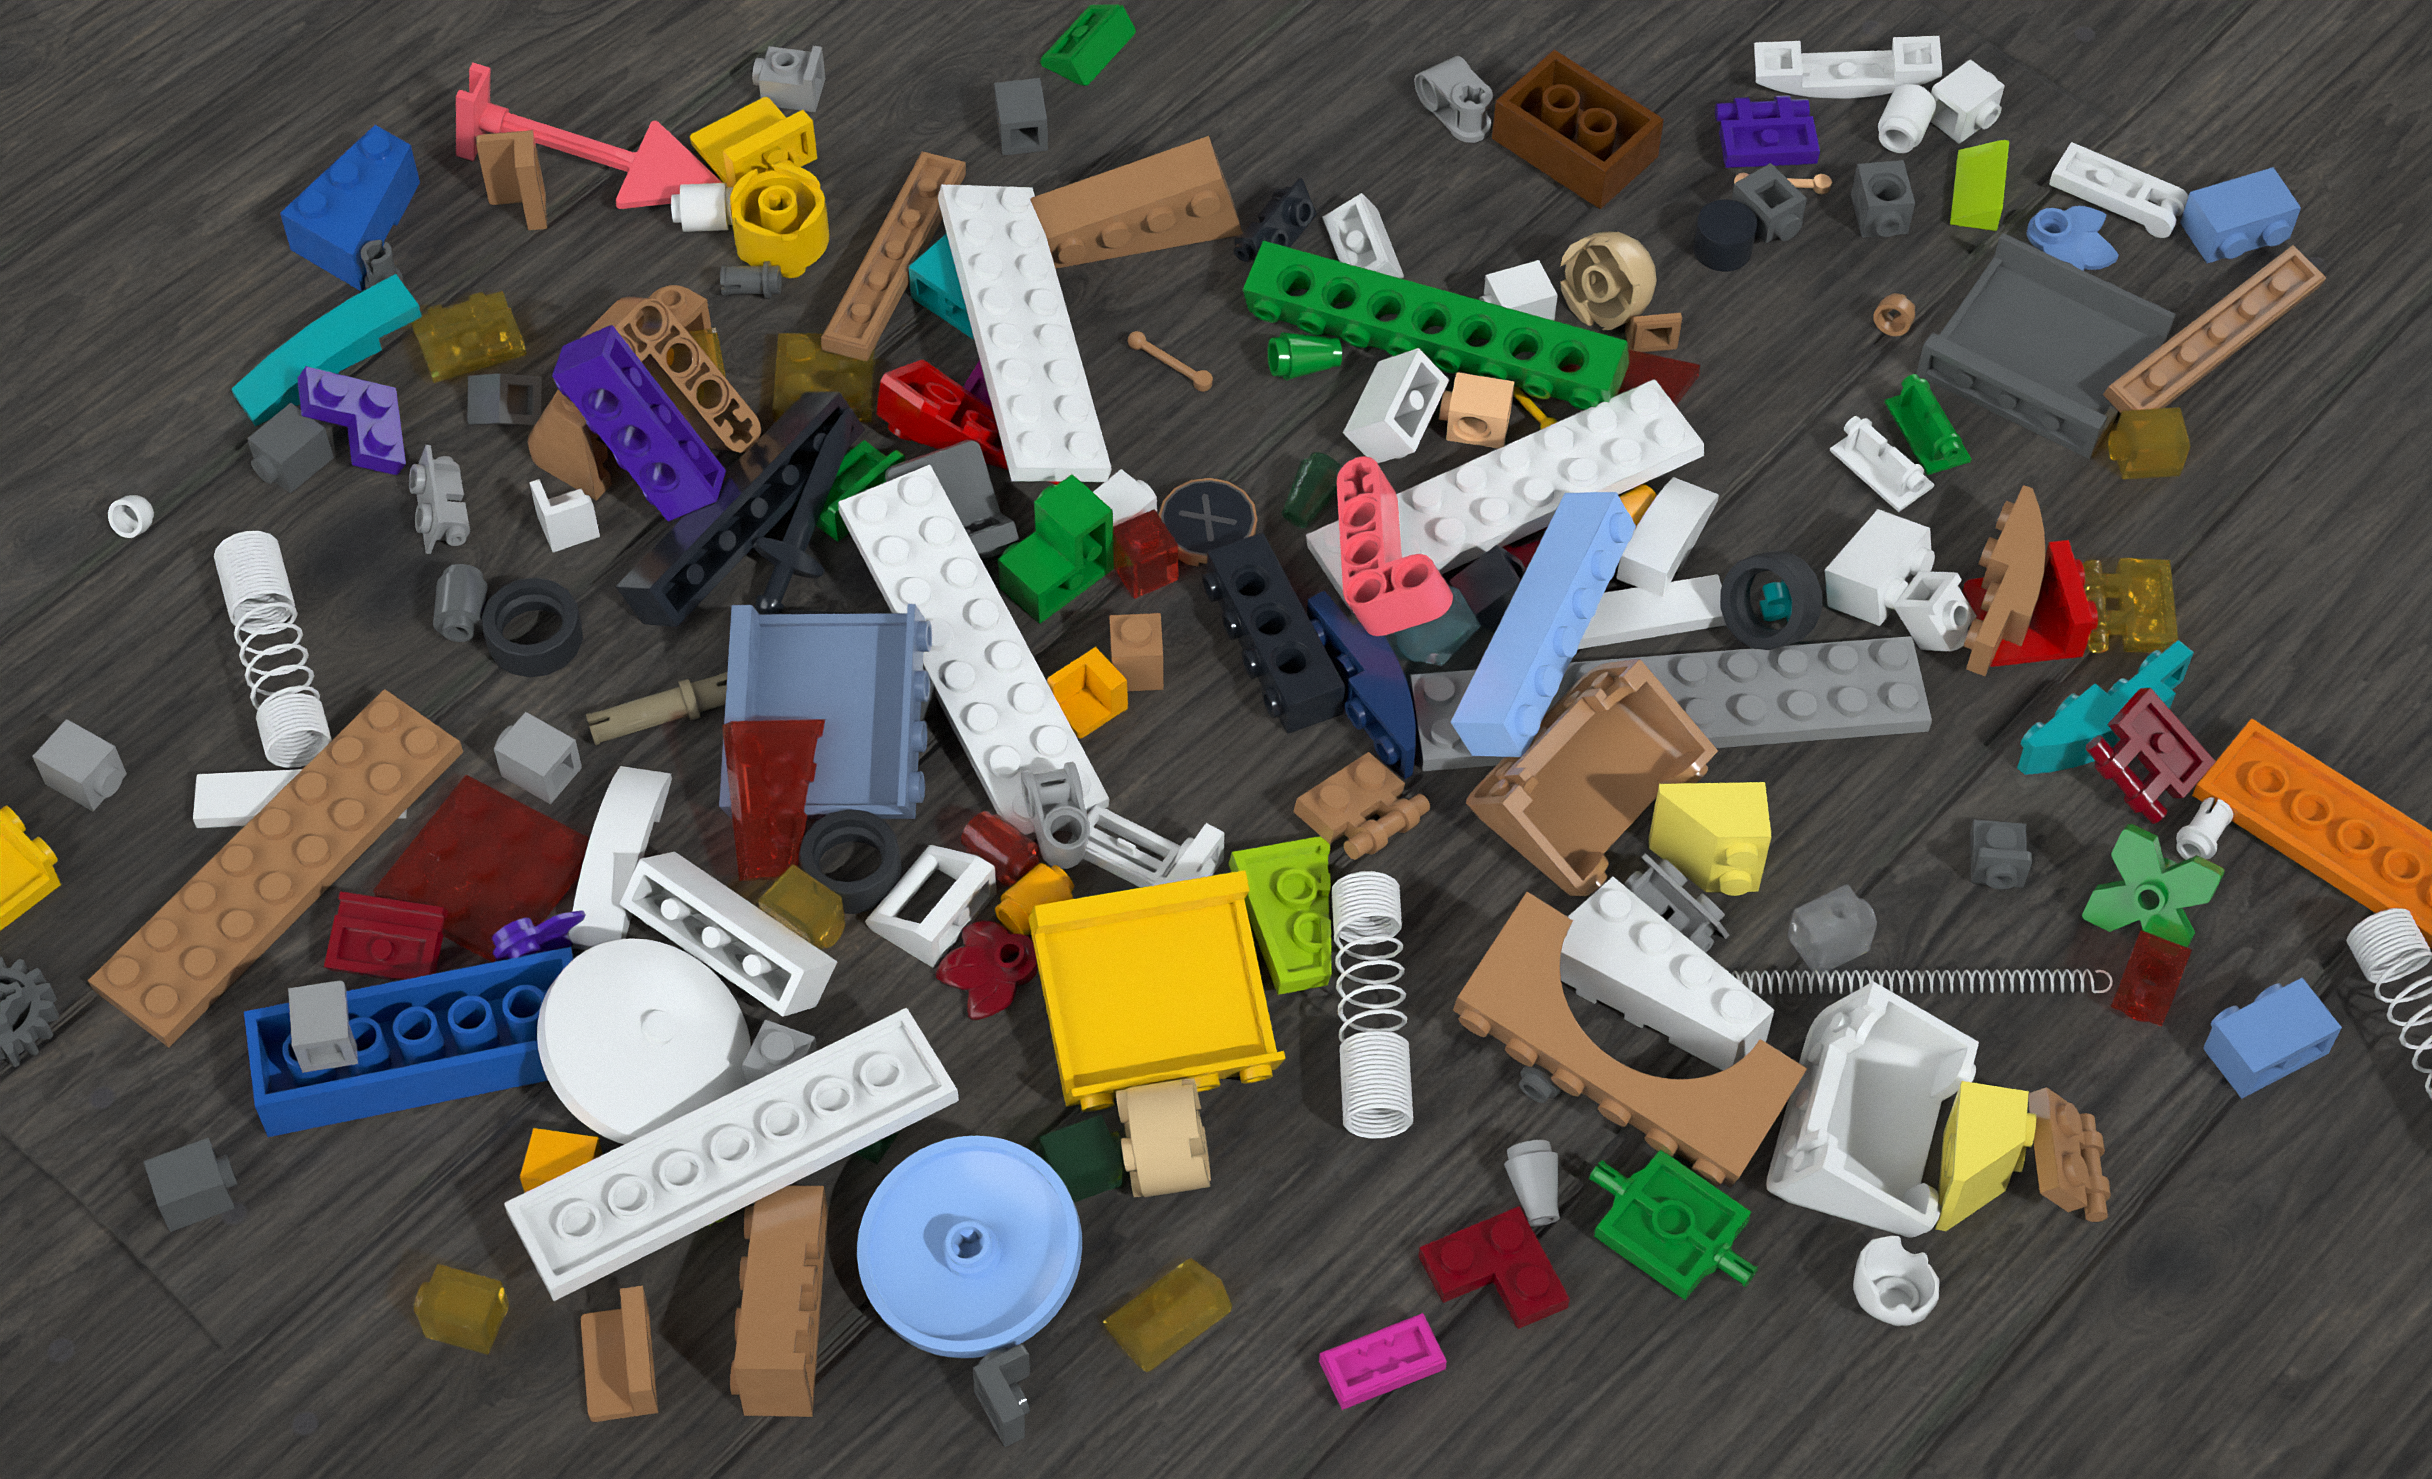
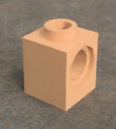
M1456 372L1453 392L1444 390L1439 419L1448 421L1446 440L1492 448L1504 447L1511 414L1514 381Z

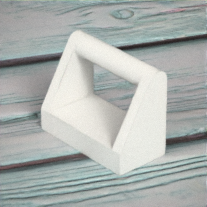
M929 845L865 922L878 935L932 968H935L962 936L963 927L972 924L996 895L995 866L976 855ZM936 869L957 880L921 924L896 918Z

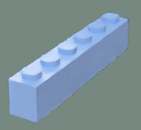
M1617 492L1564 494L1451 720V724L1472 756L1522 757L1529 749L1534 736L1538 733L1545 713L1559 689L1560 682L1578 650V645L1591 618L1596 613L1597 606L1609 581L1614 576L1615 569L1636 528L1631 515L1626 510Z

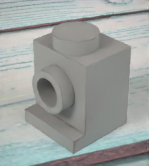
M769 46L765 59L756 58L753 66V85L759 86L761 98L769 97L779 108L816 112L826 79L822 47L813 46L812 51L809 52Z

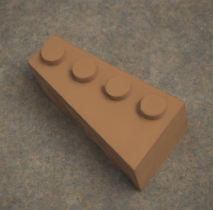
M1209 136L1030 198L1046 234L1055 269L1243 234L1229 188Z

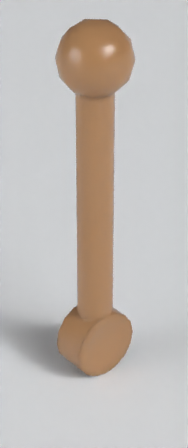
M1134 331L1130 333L1127 342L1132 349H1142L1193 380V386L1198 391L1204 392L1211 389L1213 380L1211 373L1205 370L1198 372L1146 341V337L1142 332Z

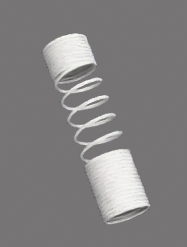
M244 531L236 533L220 543L215 550L214 559L231 623L236 626L234 636L237 644L241 646L239 656L242 664L246 667L245 679L252 688L250 698L253 706L258 710L256 721L265 755L268 761L277 766L286 768L305 766L332 739L322 703L319 701V692L309 687L314 678L313 670L303 666L309 656L308 651L301 645H297L302 639L303 632L301 628L292 624L298 614L279 544L276 538L265 532ZM292 615L291 620L289 622L283 623ZM287 627L295 629L298 634L296 641L292 644L275 645L264 651L247 647L251 639L258 634L276 633ZM240 630L251 633L244 643L239 635ZM292 648L301 650L304 655L302 661L297 665L281 666L271 671H261L252 667L263 655L279 654ZM246 650L258 655L248 663L244 654ZM297 669H303L309 674V679L303 686L287 687L277 692H267L258 688L261 682L270 675L287 674ZM251 671L264 675L255 685L250 677ZM302 690H309L312 693H314V696L297 692H300ZM256 692L269 696L261 706L257 703Z
M1360 871L1340 878L1332 886L1334 942L1340 949L1335 957V965L1341 973L1337 980L1336 989L1343 998L1338 1005V1015L1344 1022L1339 1030V1039L1342 1043L1339 1052L1343 1125L1349 1132L1360 1137L1386 1138L1406 1131L1413 1124V1102L1409 1042L1402 1036L1392 1032L1403 1027L1407 1023V1017L1397 1010L1382 1009L1396 1006L1406 998V993L1400 987L1387 984L1399 979L1404 975L1405 970L1399 963L1386 960L1395 957L1403 950V944L1398 939L1393 938L1401 930L1402 926L1400 885L1394 878L1375 871ZM1339 937L1350 943L1343 947L1341 942L1339 941ZM1387 940L1398 945L1395 952L1379 956L1360 955L1347 950L1356 944H1376ZM1344 952L1358 959L1369 960L1353 965L1346 971H1344L1340 964L1341 956ZM1375 964L1392 965L1399 969L1398 975L1381 980L1361 979L1348 974L1363 966ZM1345 976L1359 983L1373 984L1355 989L1348 995H1345L1342 990V981ZM1373 989H1392L1401 994L1398 1000L1385 1004L1362 1003L1350 998L1355 994ZM1348 1001L1351 1004L1363 1008H1372L1373 1010L1356 1014L1347 1020L1343 1014V1005ZM1379 1013L1394 1014L1402 1018V1022L1399 1025L1380 1029L1366 1028L1351 1023L1358 1018ZM1348 1025L1363 1031L1347 1039L1344 1038V1030Z
M2391 908L2371 915L2358 923L2350 931L2346 941L2367 981L2377 983L2374 990L2376 998L2383 1002L2391 1003L2387 1012L2389 1022L2398 1026H2404L2399 1040L2401 1045L2409 1049H2416L2412 1060L2414 1069L2423 1073H2430L2425 1088L2432 1099V1088L2430 1086L2432 1069L2422 1068L2417 1062L2418 1055L2422 1050L2432 1048V1044H2430L2432 1042V1035L2421 1045H2411L2406 1042L2404 1037L2405 1032L2410 1026L2432 1022V1016L2417 1020L2432 1010V1004L2420 1010L2408 1022L2397 1021L2392 1016V1010L2397 1003L2412 1001L2432 993V987L2420 993L2404 997L2419 985L2431 981L2432 975L2406 987L2395 999L2385 998L2381 996L2379 991L2381 983L2400 979L2427 965L2432 959V952L2415 920H2413L2410 911L2403 908Z

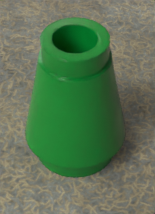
M1282 332L1280 337L1271 338L1268 343V364L1271 374L1274 377L1282 376L1286 381L1327 370L1331 367H1340L1342 362V347L1338 338Z

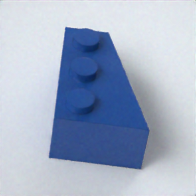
M374 125L280 212L291 251L362 292L365 288V277L367 275L365 264L361 258L362 247L372 240H382V246L384 245L391 227L398 225L420 184L411 145Z

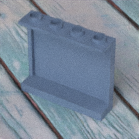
M908 604L907 613L759 615L752 605H732L719 807L731 819H821L829 813L847 809L868 811L881 819H915L916 803H923L925 796L924 774L922 771H918L919 752H925L927 748V725L925 721H920L921 702H927L930 694L928 671H923L924 652H930L932 647L931 622L925 621L916 604Z

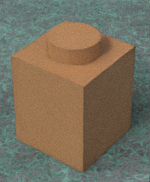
M1161 613L1110 615L1111 663L1127 679V691L1163 690Z

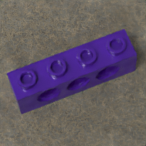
M613 325L607 326L564 345L552 374L559 391L565 397L570 398L585 417L590 430L598 434L610 448L618 465L630 473L641 487L646 500L651 505L656 506L667 521L717 502L726 470Z

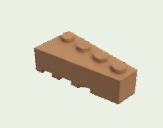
M788 1185L755 1201L754 1206L745 1207L744 1237L745 1239H750L748 1256H742L740 1261L739 1281L740 1290H743L741 1308L736 1310L735 1340L737 1344L735 1360L732 1361L730 1375L731 1394L740 1395L744 1416L813 1417L828 1217L824 1186Z

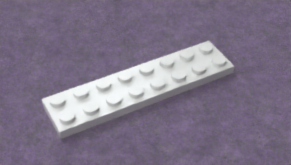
M941 184L938 202L1011 481L1061 482L1073 474L1081 482H1107L1112 469L1046 234L1030 201V198L1035 197L1033 188Z
M1655 379L1611 398L1610 402H1602L1597 407L1586 409L1396 494L1398 498L1402 558L1414 554L1427 555L1432 559L1441 574L1481 557L1495 545L1503 547L1549 526L1565 493L1617 492V494H1621L1704 456V443ZM1338 520L1307 534V546L1353 615L1354 613L1343 595Z
M931 465L839 501V513L891 612L907 613L908 604H916L925 621L931 622L932 647L930 652H924L923 666L928 671L929 677L934 684L935 696L1014 846L1018 847L1037 838L1032 818L1028 814L1021 785L1022 771L1030 770L1033 774L1063 769L1065 763L1073 761L1080 776L1087 814L1095 805L1103 808L1108 807L1109 797Z
M905 1008L505 1202L504 1205L553 1301L959 1101L958 1091L909 1010Z

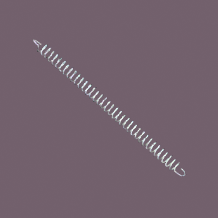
M1966 969L1962 977L1958 970L1953 972L1952 977L1948 970L1943 972L1942 977L1938 970L1933 972L1932 977L1928 970L1923 972L1922 977L1918 970L1913 972L1912 977L1908 970L1903 972L1902 977L1898 970L1893 972L1892 977L1887 970L1883 972L1882 976H1880L1877 970L1872 973V976H1870L1867 970L1862 973V976L1855 970L1851 977L1847 970L1842 973L1841 977L1837 970L1832 973L1831 977L1829 972L1825 970L1821 978L1818 971L1815 970L1810 978L1808 971L1805 970L1802 973L1801 979L1796 970L1792 973L1791 979L1789 973L1785 970L1781 975V980L1776 970L1772 973L1771 979L1766 970L1762 973L1761 979L1756 970L1752 973L1751 979L1747 971L1742 973L1741 979L1737 971L1732 973L1733 976L1736 973L1737 979L1741 983H1743V977L1746 973L1748 986L1751 991L1754 974L1756 973L1760 994L1762 993L1765 973L1768 979L1770 994L1772 993L1775 973L1778 978L1780 994L1782 993L1785 973L1788 978L1790 994L1792 993L1795 973L1798 977L1800 994L1802 993L1805 973L1808 977L1810 994L1812 993L1815 973L1819 981L1820 994L1822 993L1825 973L1828 976L1830 993H1832L1834 975L1837 973L1841 994L1845 973L1848 976L1850 993L1853 992L1852 987L1855 973L1858 975L1860 988L1863 987L1865 973L1868 975L1869 983L1873 982L1874 975L1877 973L1879 984L1882 987L1884 975L1887 973L1891 992H1893L1894 975L1897 973L1901 994L1903 993L1905 973L1909 977L1910 993H1913V980L1916 972L1920 981V993H1923V980L1926 972L1929 976L1931 993H1933V980L1936 972L1940 980L1941 993H1943V980L1946 972L1950 980L1951 993H1953V980L1956 972L1960 979L1961 993H1963V981L1966 972L1970 979L1971 993H1973V981L1976 972L1980 979L1981 993H1983V981L1986 972L1990 978L1991 993L1994 991L1993 981L1996 972L2000 978L2001 993L2004 991L2003 981L2006 972H2008L2010 977L2011 993L2014 992L2013 981L2016 972H2018L2020 977L2021 993L2024 992L2023 981L2026 972H2028L2030 977V990L2032 993L2034 992L2033 981L2036 972L2040 976V989L2042 993L2044 992L2043 982L2046 972L2050 976L2052 993L2054 992L2053 982L2056 972L2060 976L2062 993L2064 992V976L2066 972L2070 976L2072 993L2074 992L2076 972L2080 975L2082 993L2084 992L2086 972L2090 975L2093 993L2107 992L2111 989L2113 983L2112 977L2108 972L2095 970L2096 973H2105L2110 979V985L2105 990H2094L2093 976L2088 969L2083 974L2078 969L2073 974L2068 969L2063 974L2058 969L2053 974L2046 969L2042 975L2038 969L2032 975L2027 969L2022 975L2017 969L2012 975L2006 969L2002 976L1997 969L1993 972L1992 976L1987 969L1983 972L1982 976L1977 969L1973 972L1972 976Z

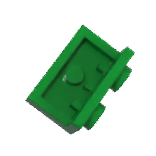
M863 440L844 456L816 526L837 542L843 539L850 532L839 513L838 502L886 483L885 473L887 469L893 465L905 462V455L895 450L886 457L867 441Z

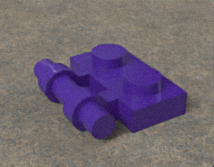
M1790 95L1775 96L1774 101L1750 102L1749 97L1734 98L1733 103H1716L1715 119L1716 122H1721L1719 135L1725 168L1766 166L1770 163L1773 166L1818 164L1820 149L1813 116H1809V100H1791Z

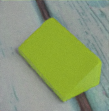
M1999 140L1958 150L1950 218L1951 225L1997 231L2003 209L2009 140Z

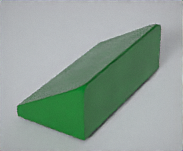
M1090 5L1041 57L1040 63L1042 67L1076 84L1087 86L1134 36L1136 32L1135 27L1123 5Z

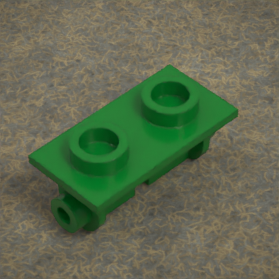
M1917 374L1906 377L1901 383L1903 387L1901 394L1885 399V404L1920 465L1924 468L1926 475L1970 463L1972 459L1965 449L1961 437L1955 432L1931 391L1928 381L1920 378Z

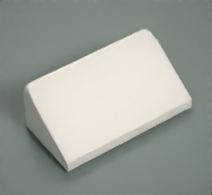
M1362 193L1322 217L1339 262L1397 278L1404 277L1377 208Z

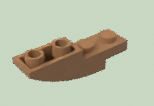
M2023 485L2015 503L2005 502L1995 528L2002 531L1998 540L1989 537L1979 561L1980 566L1987 568L1981 588L1987 589L1981 609L1987 611L1984 621L1976 618L1973 620L1964 642V647L1972 650L1966 669L1982 676H1986L2002 639L2022 646L2040 592L2045 562L2044 527L2033 488Z

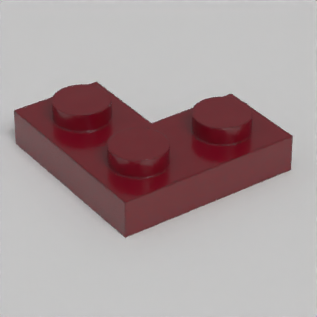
M1520 1206L1419 1248V1259L1442 1303L1494 1283L1518 1329L1563 1311L1569 1306L1570 1298Z

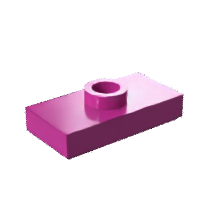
M1423 1313L1324 1351L1319 1355L1320 1365L1342 1410L1446 1369L1447 1363Z

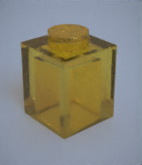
M2180 407L2122 411L2116 431L2110 432L2108 441L2110 457L2112 460H2118L2122 479L2180 476L2191 447Z
M793 864L758 900L760 910L819 950H822L824 947L830 948L844 931L845 917L842 897Z
M437 1264L430 1282L424 1281L417 1292L414 1313L418 1317L426 1338L488 1355L508 1310L509 1303L501 1281Z

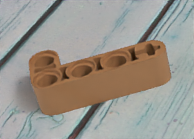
M642 297L621 298L581 336L582 338L613 325L708 447L742 453L747 452L759 440L761 427L757 416L670 309L660 300ZM641 309L644 314V324L639 331L636 326V316ZM672 346L675 357L672 365L669 367L666 355ZM702 383L704 396L701 402L698 403L696 392L698 386Z

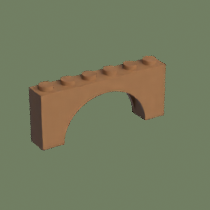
M1526 892L1458 995L1453 1011L1460 1015L1458 1018L1459 1022L1468 1030L1481 1037H1486L1489 1033L1506 1044L1505 1051L1516 1061L1529 1067L1536 1063L1553 1074L1551 1080L1560 1089L1573 1096H1579L1583 1093L1600 1104L1598 1110L1607 1119L1620 1126H1626L1627 1123L1633 1125L1647 1134L1645 1141L1657 1151L1661 1149L1669 1156H1673L1676 1153L1694 1164L1692 1171L1710 1184L1719 1187L1723 1183L1732 1188L1807 1068L1761 1039L1743 1059L1733 1066L1716 1074L1695 1079L1655 1077L1636 1071L1616 1061L1602 1051L1585 1034L1575 1020L1564 996L1560 975V957L1564 939L1573 920L1529 892Z

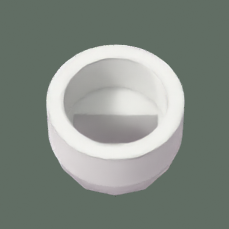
M138 495L125 496L113 502L108 510V519L111 527L117 534L125 538H133L145 532L152 524V518L154 517L151 504L145 498Z

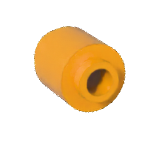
M1039 863L1001 895L1002 902L995 907V913L1002 925L1011 934L1032 935L1028 918L1034 906L1074 899L1071 893L1074 890V884L1066 872L1059 866L1053 865L1050 868L1046 864Z

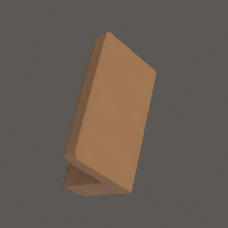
M533 130L478 135L476 137V146L489 203L498 205L522 202L528 230L547 229L546 192Z
M643 1286L620 1289L622 1309L587 1313L581 1316L588 1415L592 1422L658 1413L650 1314Z

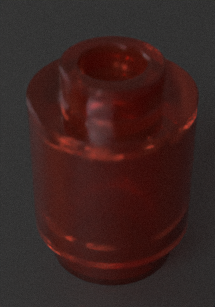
M987 811L977 814L967 824L962 833L961 844L966 847V853L979 856L994 865L995 878L1005 886L1015 884L1039 864V859L1037 858L1039 847L1037 843L999 814L992 815Z

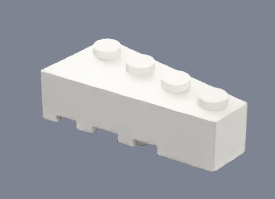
M1614 877L1608 880L1568 916L1573 922L1562 946L1560 975L1561 981L1576 988L1577 995L1594 1004L1599 1000L1625 1014V1020L1640 1028L1647 1025L1669 1036V1043L1721 1070H1725L1743 1059L1760 1039L1766 1042L1774 1009Z

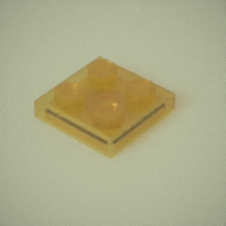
M778 333L773 398L774 422L805 392H840L860 422H872L876 346L868 361H863L822 350L821 337L823 333Z

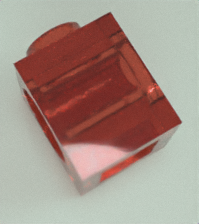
M2140 930L2111 1007L2124 1012L2133 1020L2151 1022L2162 1027L2192 949ZM2142 979L2150 980L2154 982L2157 986L2149 985L2145 983Z

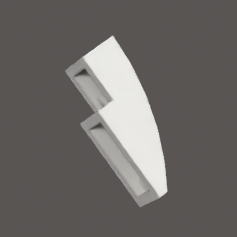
M1673 477L1656 496L1634 530L1633 536L1619 561L1617 579L1663 597L1676 571L1680 572L1718 501L1719 495Z

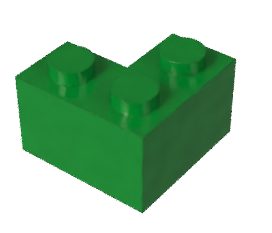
M1073 474L1059 484L1050 485L1042 491L1038 499L1034 501L1036 532L1022 542L1011 544L998 559L1000 589L1039 624L1114 569L1113 510Z

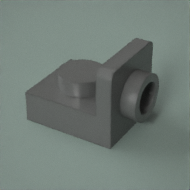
M1973 820L1970 829L1972 884L1988 885L1994 889L2024 887L2032 864V853L2027 851L2026 824Z
M1023 1344L1010 1350L1008 1348L994 1350L983 1357L979 1365L973 1367L974 1392L1004 1447L1025 1438V1415L1030 1413L1026 1397L1017 1382L1030 1375L1029 1353Z

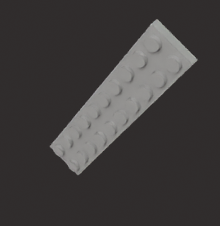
M1912 636L1791 645L1773 650L1752 648L1571 662L1560 682L1557 693L1554 695L1546 711L1547 713L1582 676L1596 666L1609 662L1641 659L1716 748L1929 732L1932 722ZM1476 670L1410 675V693L1422 771L1496 766L1504 758L1472 756L1451 724V720Z

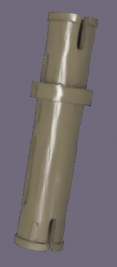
M728 672L690 683L689 679L678 681L680 687L592 714L587 713L586 718L595 746L600 745L602 742L689 716L690 720L701 718L700 712L726 705Z

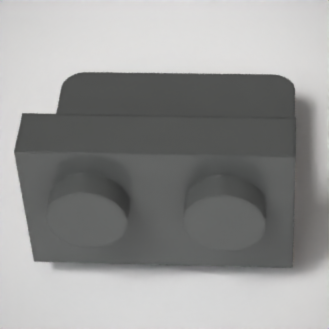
M965 440L893 465L887 469L885 473L886 482L931 465L981 559L997 556L1007 549L1006 544L1019 540L1014 521L1000 513L983 453L977 442Z

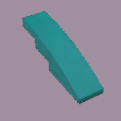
M394 274L351 297L289 339L232 388L233 395L256 427L273 418L290 403L295 406L300 405L297 378L305 366L339 374V371L382 351L379 338L421 318L419 304L397 274Z

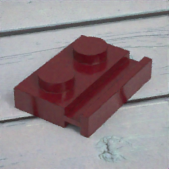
M340 891L338 898L340 905L338 914L334 916L324 963L326 969L394 981L436 974L444 935L442 934L444 920L448 916V910L444 907Z

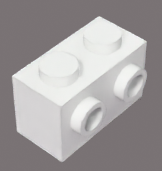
M1419 348L1378 361L1343 433L1366 457H1371L1377 463L1394 458L1400 459L1415 452L1449 379Z
M1877 509L1825 569L1828 607L1880 626L1890 613L1895 610L1894 604L1919 571H1931L1935 554L1931 550L1930 528Z

